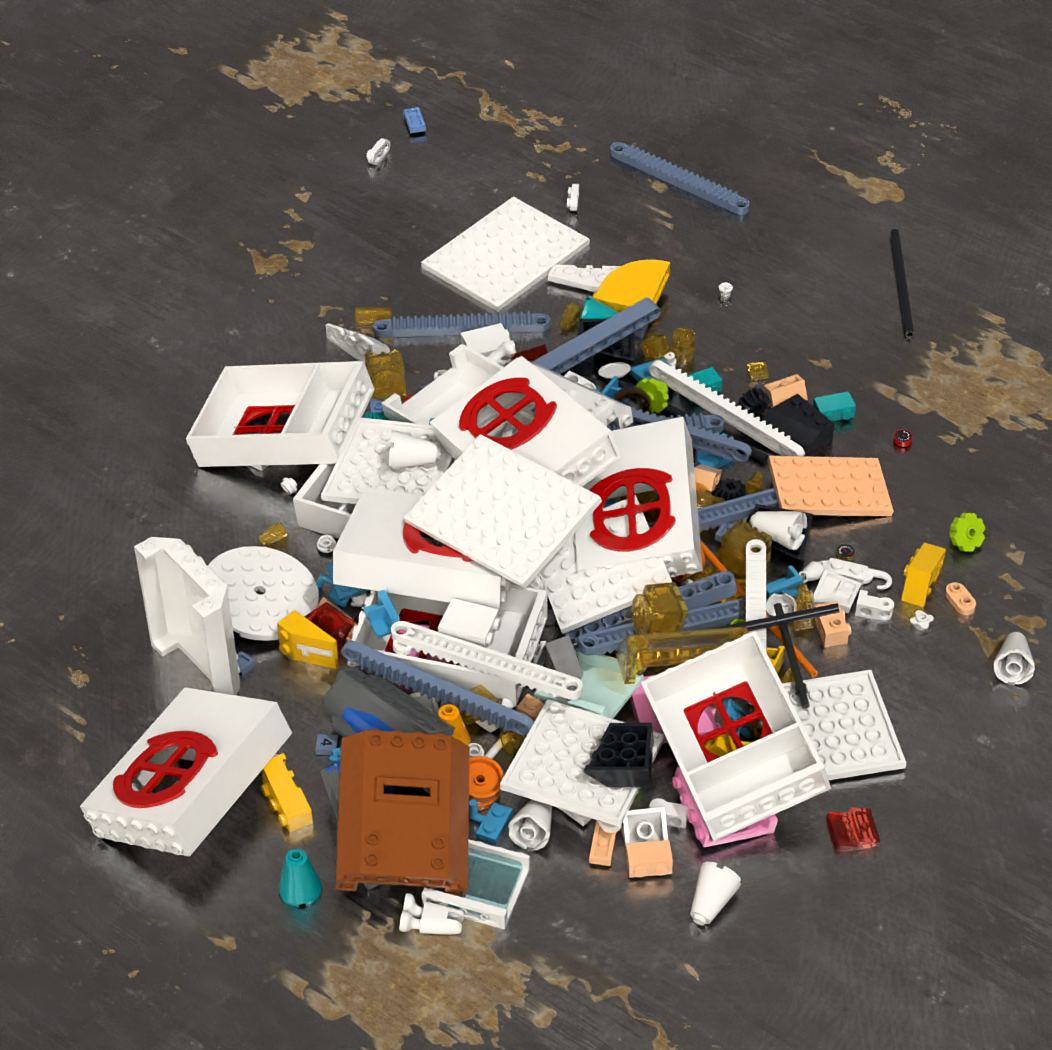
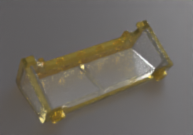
M747 627L626 635L616 650L624 684H634L636 675L643 674V667L683 664L689 659L703 655L706 651L714 650L726 642H732L748 633Z

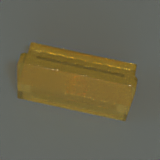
M355 307L356 325H373L378 320L392 319L391 307Z

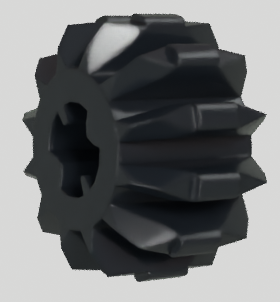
M755 387L743 393V396L738 399L737 405L742 406L741 410L747 409L748 414L753 413V417H759L761 413H765V409L769 408L768 404L770 401L767 394L761 388L757 389Z
M734 477L732 479L725 478L724 481L719 480L714 490L715 500L721 503L746 496L745 484H742L741 480L736 481Z

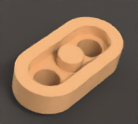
M957 582L948 584L945 596L956 611L962 615L973 614L976 608V601L964 585Z

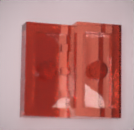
M850 808L848 813L828 812L826 815L836 851H853L880 845V837L870 808Z

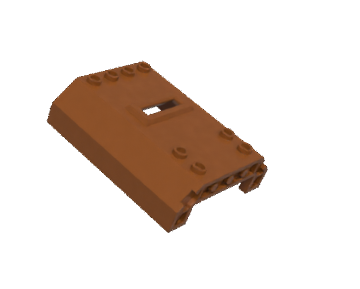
M371 729L342 738L339 763L334 890L356 891L358 883L443 887L444 893L459 897L466 896L468 890L470 746L443 733H403L399 730L388 732ZM384 785L430 788V796L385 794Z

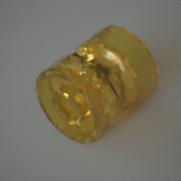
M677 328L672 333V352L675 354L677 361L686 362L694 357L695 333L689 328Z

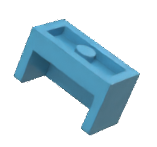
M792 565L787 568V577L766 584V601L774 593L778 595L786 593L791 597L802 593L803 579Z

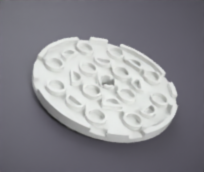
M244 546L220 554L208 565L209 568L214 569L221 580L226 581L229 587L228 598L233 631L240 633L241 637L263 641L278 640L277 623L292 611H297L309 621L314 615L319 599L315 579L301 562L284 552L268 547ZM259 589V591L263 592L264 594H257L256 591H258Z

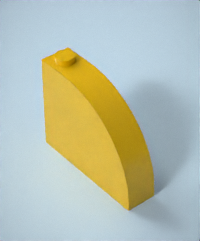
M639 260L622 265L606 276L598 291L594 292L592 298L618 312L627 309L644 298H650L657 304L670 276V262Z

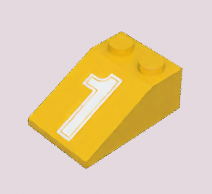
M294 610L277 623L279 649L284 655H288L293 660L333 669L339 667L337 641L300 613Z

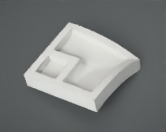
M824 570L812 597L810 607L838 601L840 608L849 614L862 583Z

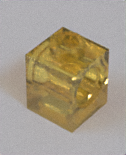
M666 334L653 335L640 342L647 359L660 358L672 351Z

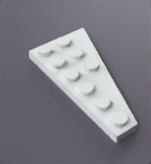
M553 265L548 274V281L597 292L606 276L620 266L593 268L592 265H586V268H577L575 265Z

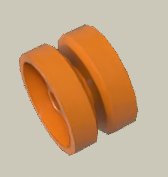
M485 756L469 758V801L472 799L476 800L477 810L480 811L490 808L493 802H497L501 793L500 783L504 777L500 765L495 760Z

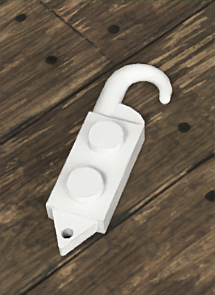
M835 558L819 562L824 567V570L862 583L861 585L870 583L874 577L886 581V584L878 585L877 589L884 590L892 585V578L888 573L868 568L865 565Z

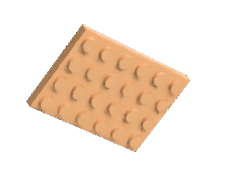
M769 456L768 458L779 508L813 515L892 516L893 507L878 458Z

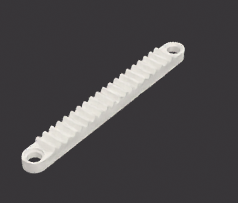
M655 360L649 366V372L655 379L665 382L668 387L710 413L723 417L725 422L780 456H805L804 449L790 440L791 436L785 437L784 432L779 433L778 428L772 429V425H766L765 420L759 421L760 417L754 418V414H748L747 409L741 410L742 406L736 407L735 402H729V398L723 399L722 394L718 396L717 391L712 392L711 387L705 388V384H699V380L694 381L693 376L687 377V373H681V369L676 370L675 365L669 366L660 360Z
M758 539L751 540L746 545V622L766 618V546L763 541ZM757 547L760 548L761 551L755 553L752 552L751 549ZM766 628L754 630L766 651Z
M398 621L391 627L393 640L406 646L409 645L415 648L417 652L421 650L425 655L430 653L432 657L436 655L440 660L442 658H445L447 662L452 660L455 665L457 663H460L462 667L467 665L471 670L472 668H475L477 672L482 670L486 675L488 673L492 677L497 675L501 680L506 678L507 682L512 680L516 685L521 683L523 687L527 685L531 690L536 688L538 692L544 691L546 695L551 693L553 697L560 696L573 700L582 695L583 684L576 677L409 622ZM398 630L407 631L405 634L396 633ZM576 686L578 689L575 691H570L567 689V687Z

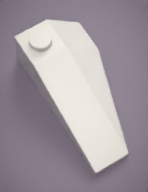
M329 323L326 324L327 339L358 361H364L365 366L375 372L390 362V349L387 345L374 338Z

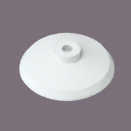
M624 362L609 363L601 367L598 373L605 379H612L614 376L621 378L628 374L630 365Z

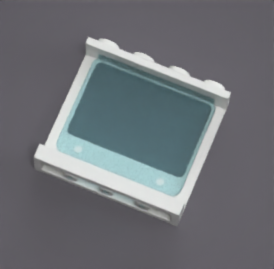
M468 839V890L466 896L459 897L444 893L443 887H424L422 907H424L425 901L458 909L465 913L464 919L505 930L530 871V856L522 852H514L502 847L488 845L481 841Z

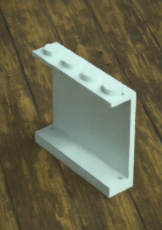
M576 650L575 653L583 672L581 678L583 684L582 695L577 699L567 702L566 698L560 696L553 697L551 693L546 695L544 691L538 692L536 690L534 692L535 698L544 704L549 699L613 719L638 689L641 682L644 681V676L639 664L602 654L584 655L579 650Z

